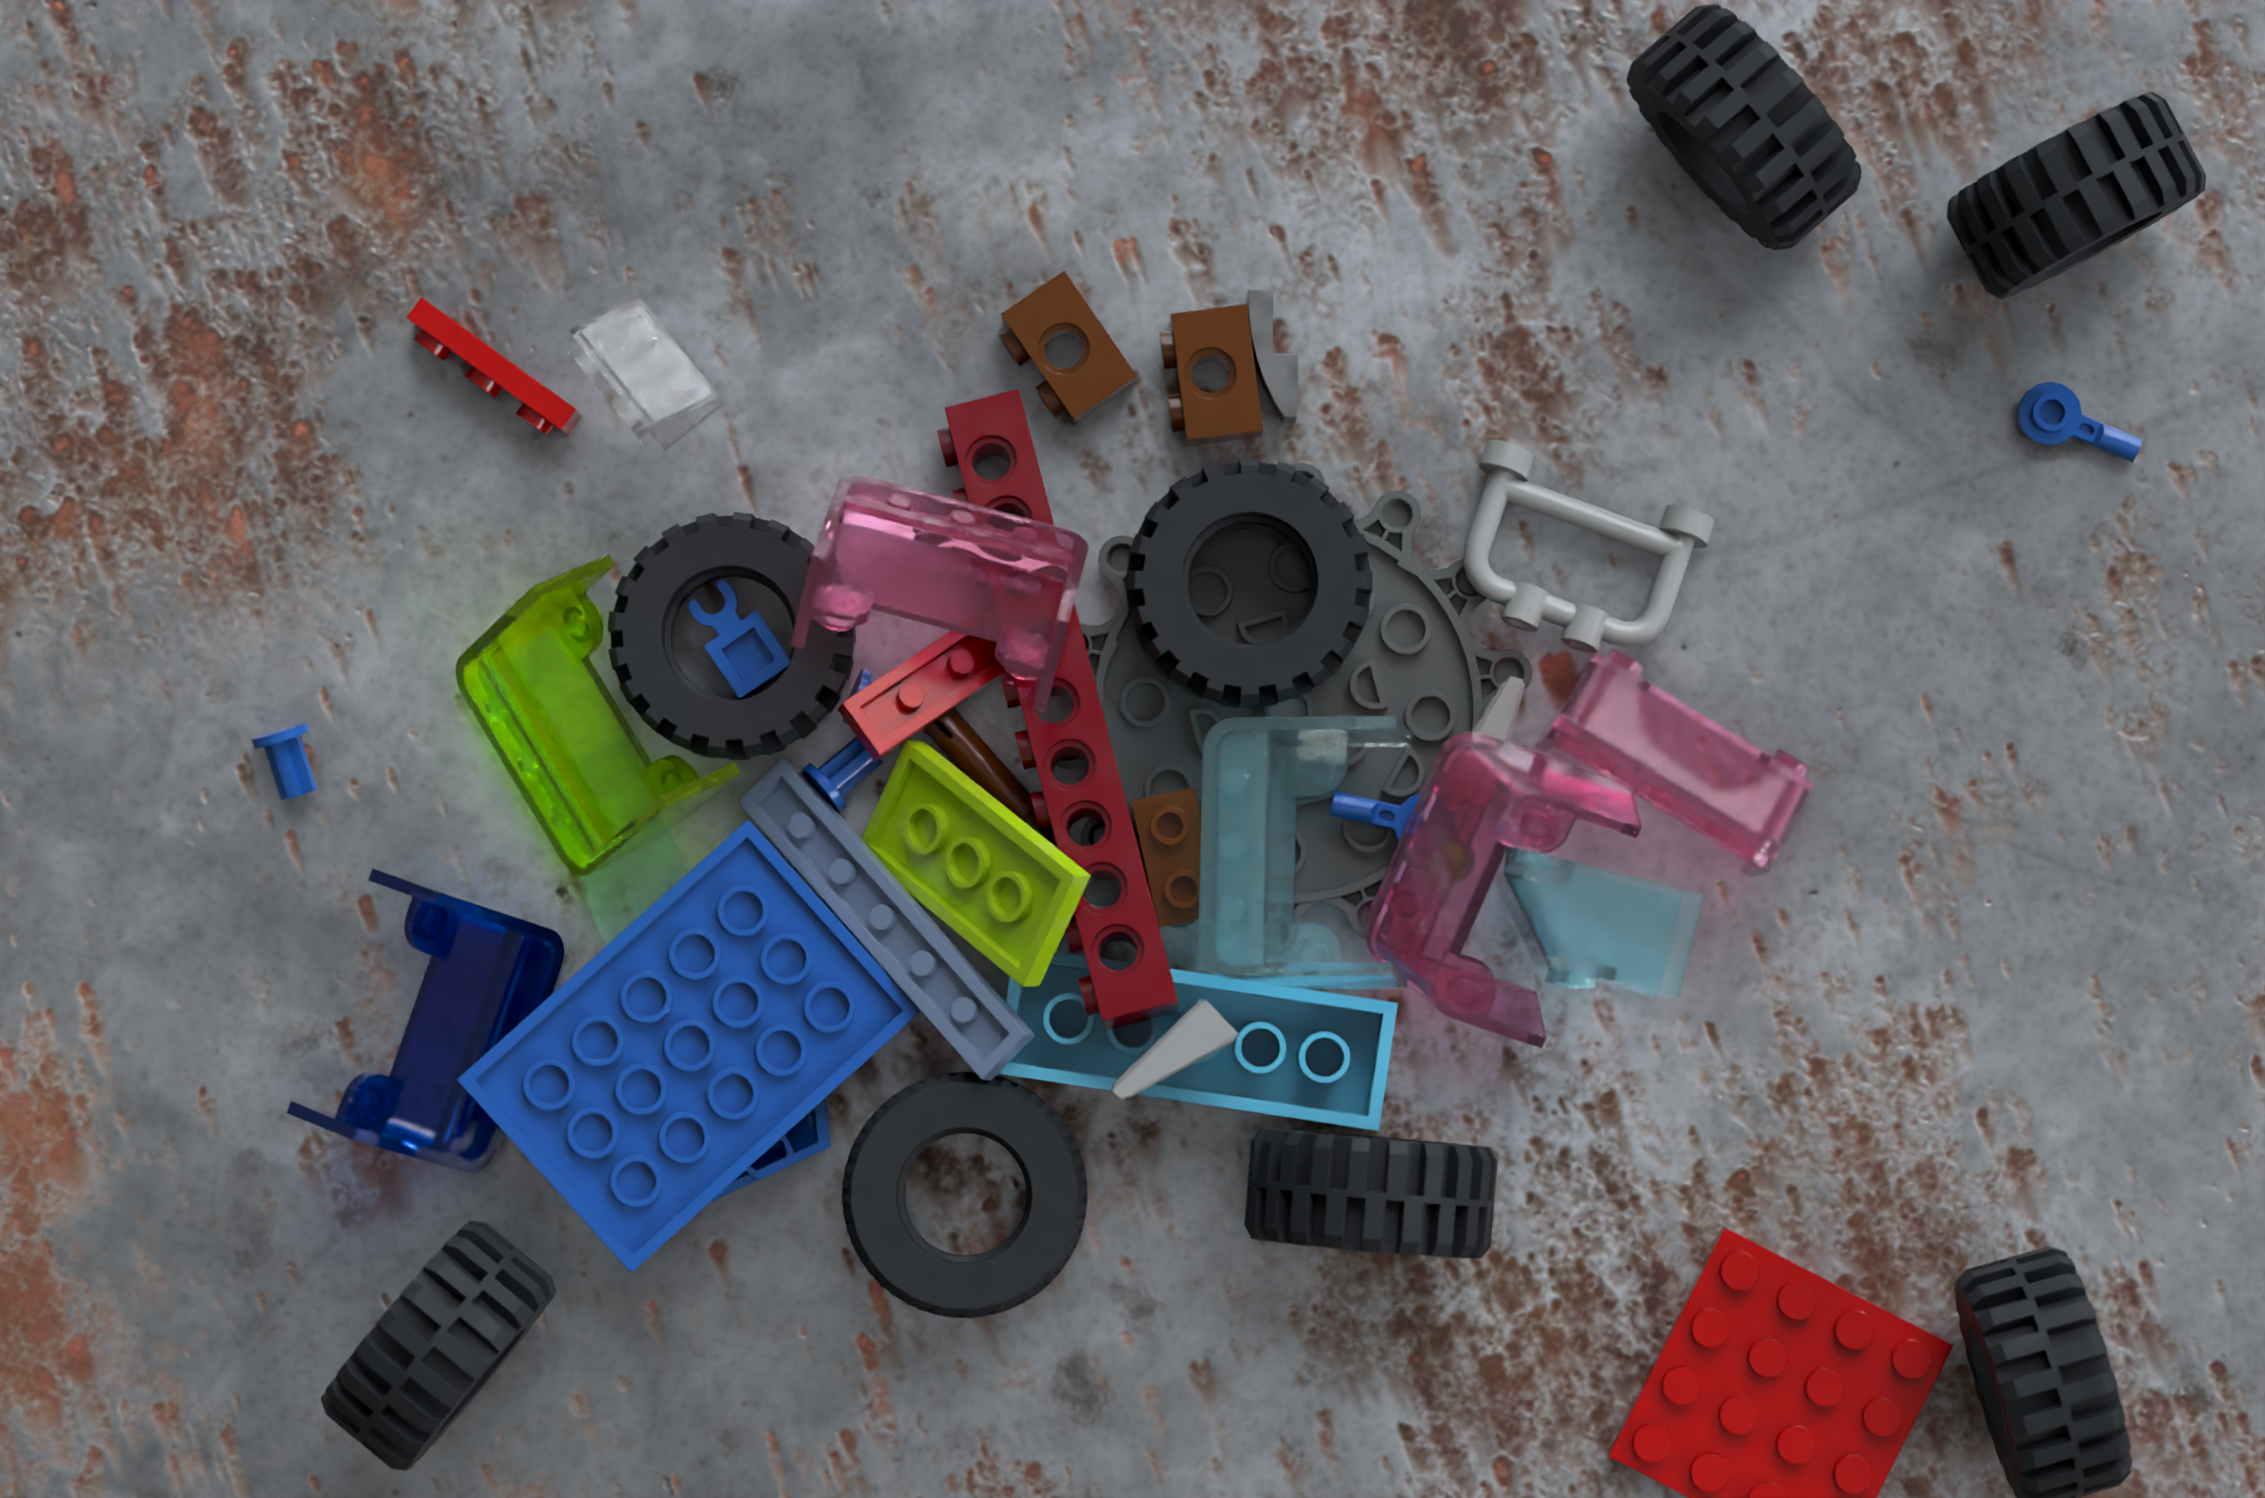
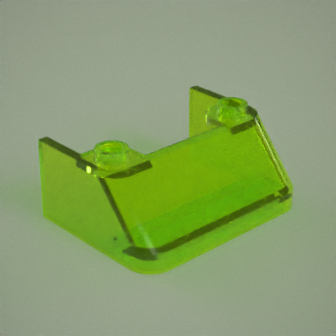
M609 554L532 586L458 658L455 668L456 681L462 696L559 858L570 871L580 876L589 875L610 865L694 814L741 773L735 762L700 778L696 770L678 756L667 755L653 763L649 759L589 659L601 646L604 622L601 612L591 602L586 592L615 566Z

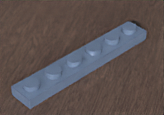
M781 758L738 802L981 1079L992 1080L1035 1036L792 760Z

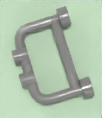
M1488 440L1479 463V468L1489 474L1465 543L1463 556L1466 576L1474 589L1492 602L1505 606L1501 620L1506 624L1531 632L1537 631L1541 619L1562 626L1565 629L1561 641L1565 645L1579 651L1597 653L1601 641L1617 646L1634 647L1646 644L1658 636L1670 618L1692 549L1707 547L1715 524L1714 519L1699 510L1671 504L1666 506L1660 527L1657 529L1527 482L1535 460L1534 454L1510 442ZM1506 502L1663 557L1643 615L1636 621H1621L1609 617L1607 612L1595 606L1584 603L1573 604L1549 595L1546 590L1536 585L1522 581L1512 582L1494 574L1489 566L1488 557Z

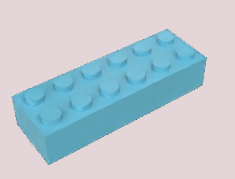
M1055 952L1040 986L1022 987L1009 977L1006 1003L1035 1036L998 1074L1112 1091V1084L1195 1003L1200 999L1202 1001L1205 999L1240 1036L1236 1037L1234 1042L1136 1095L1379 1131L1398 1003L1170 969L1178 998L1179 1012L1104 1031L1100 1014L1087 1017L1078 982L1079 978L1090 976L1085 956ZM1100 958L1106 967L1113 970H1123L1133 964Z

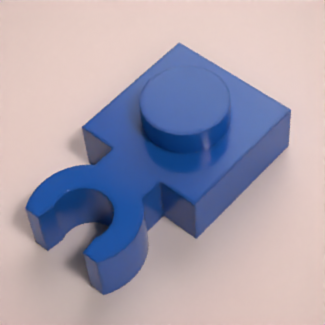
M721 579L716 585L724 595L725 605L719 613L708 614L704 612L695 598L688 602V606L697 622L705 627L714 628L719 636L704 645V647L739 699H742L777 677L788 667L791 659L757 610L743 620L740 619L737 614L739 606L737 594L726 581Z

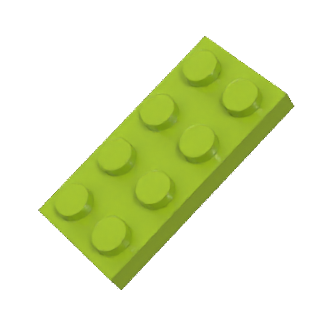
M923 740L905 741L862 837L863 842L914 898L1022 987L1040 986L1091 877L1083 868Z

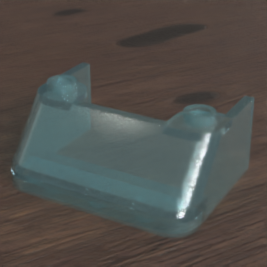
M1397 716L1233 717L1218 722L1208 732L1203 745L1198 946L1202 960L1215 973L1230 979L1305 989H1407L1408 976L1392 962H1344L1342 944L1330 929L1314 923H1294L1296 798H1320L1336 791L1343 783L1347 774L1348 747L1412 746V733Z
M1507 847L1497 852L1492 878L1534 965L1547 969L1544 982L1582 991V988L1596 991L1597 984L1602 983L1653 997H1658L1660 993L1679 998L1704 894L1520 848Z

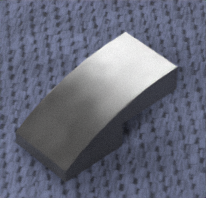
M1248 289L1247 309L1253 355L1262 386L1283 424H1296L1298 354L1273 353L1274 289Z

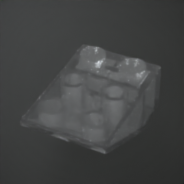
M641 298L579 323L569 330L570 334L579 344L570 352L571 356L604 397L614 390L617 391L620 396L610 404L644 446L655 439L663 450L667 451L724 405L720 396Z

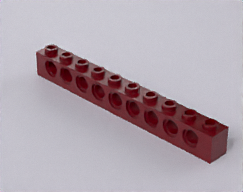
M1016 389L945 407L949 427L937 430L946 467L959 464L964 487L952 490L961 527L974 524L980 547L968 550L977 588L990 585L995 608L983 611L993 648L1005 645L1011 666L1010 669L999 671L1008 709L1021 706L1026 730L1014 733L1023 768L1025 770L1037 767L1042 791L1031 793L1030 795L1040 831L1052 828L1057 848L1091 875L1065 930L1071 955L1084 951L1090 976L1078 979L1087 1017L1100 1014L1105 1031L1179 1012L1177 994L1020 391ZM989 456H1000L1010 463V467L1001 478L986 480L975 472L979 462ZM1003 516H1016L1026 524L1022 534L1012 540L998 539L990 532L995 521ZM1027 575L1036 578L1041 583V589L1032 599L1018 601L1006 593L1007 586L1016 577ZM1035 636L1049 637L1057 644V649L1052 657L1042 662L1031 661L1021 652L1024 644ZM1052 696L1064 697L1073 705L1071 714L1065 720L1058 723L1046 722L1037 714L1040 704ZM1077 757L1087 763L1089 770L1085 778L1080 782L1064 784L1053 776L1056 764L1064 758ZM1083 818L1096 819L1105 827L1103 837L1097 843L1090 846L1078 845L1068 836L1072 825ZM1096 880H1111L1120 887V897L1113 905L1106 908H1098L1086 901L1084 898L1085 891ZM1114 941L1130 943L1137 951L1133 964L1123 970H1113L1106 967L1101 962L1100 956L1103 949L1109 943Z

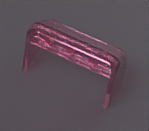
M844 477L837 483L811 556L790 646L804 648L813 619L828 629L847 631L852 629L853 626L862 625L867 622L871 610L888 613L997 642L994 652L995 658L1004 666L1008 674L1027 681L1040 679L1033 710L1046 712L1089 549L1088 543L1077 533L1059 526L872 477Z
M1611 648L1606 657L1597 653L1590 655L1583 663L1534 746L1543 752L1555 746L1745 861L1746 863L1741 872L1751 878L1769 873L1781 854L1815 788V785L1805 778L1811 768L1780 749H1777L1773 757L1655 687L1640 677L1645 668L1627 655Z
M1463 732L1452 736L1439 750L1366 917L1365 935L1370 953L1445 1016L1542 1048L1547 1037L1537 992L1495 978L1492 970L1484 962L1461 954V951L1508 847L1534 855L1552 852L1566 841L1576 818L1637 839L1642 825L1631 784L1482 733Z

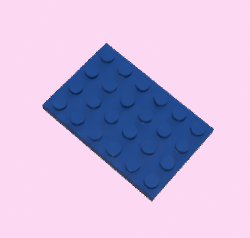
M748 819L462 1074L457 1081L628 1271L632 1273L921 1011Z

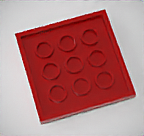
M1722 1227L1607 1455L1688 1498H1877L1954 1345L1751 1240Z

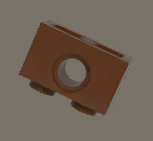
M1065 271L1001 314L1002 322L1007 330L999 334V338L1019 367L1028 361L1031 362L1043 380L1042 383L1034 388L1055 419L1066 413L1073 425H1076L1137 383V375ZM1060 336H1068L1077 340L1083 350L1080 360L1069 368H1059L1052 365L1048 361L1045 351L1053 339Z
M1247 304L1172 313L1170 316L1171 330L1159 332L1164 370L1173 368L1177 370L1179 393L1168 394L1172 433L1184 431L1186 447L1262 437L1263 424ZM1207 360H1213L1222 364L1229 376L1226 386L1213 393L1204 392L1197 388L1191 376L1193 369L1199 363Z
M1195 787L1131 801L1159 928L1222 914Z

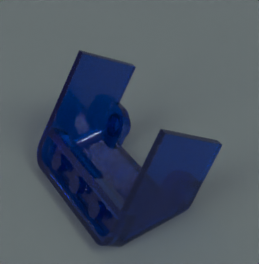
M372 868L368 881L413 896L405 917V936L412 948L431 955L390 1075L368 1071L356 1076L345 1089L336 1114L290 1101L287 1114L357 1142L460 1171L477 1172L486 1167L494 1158L504 1132L457 1079L552 995L564 959L562 939L557 932L547 927Z

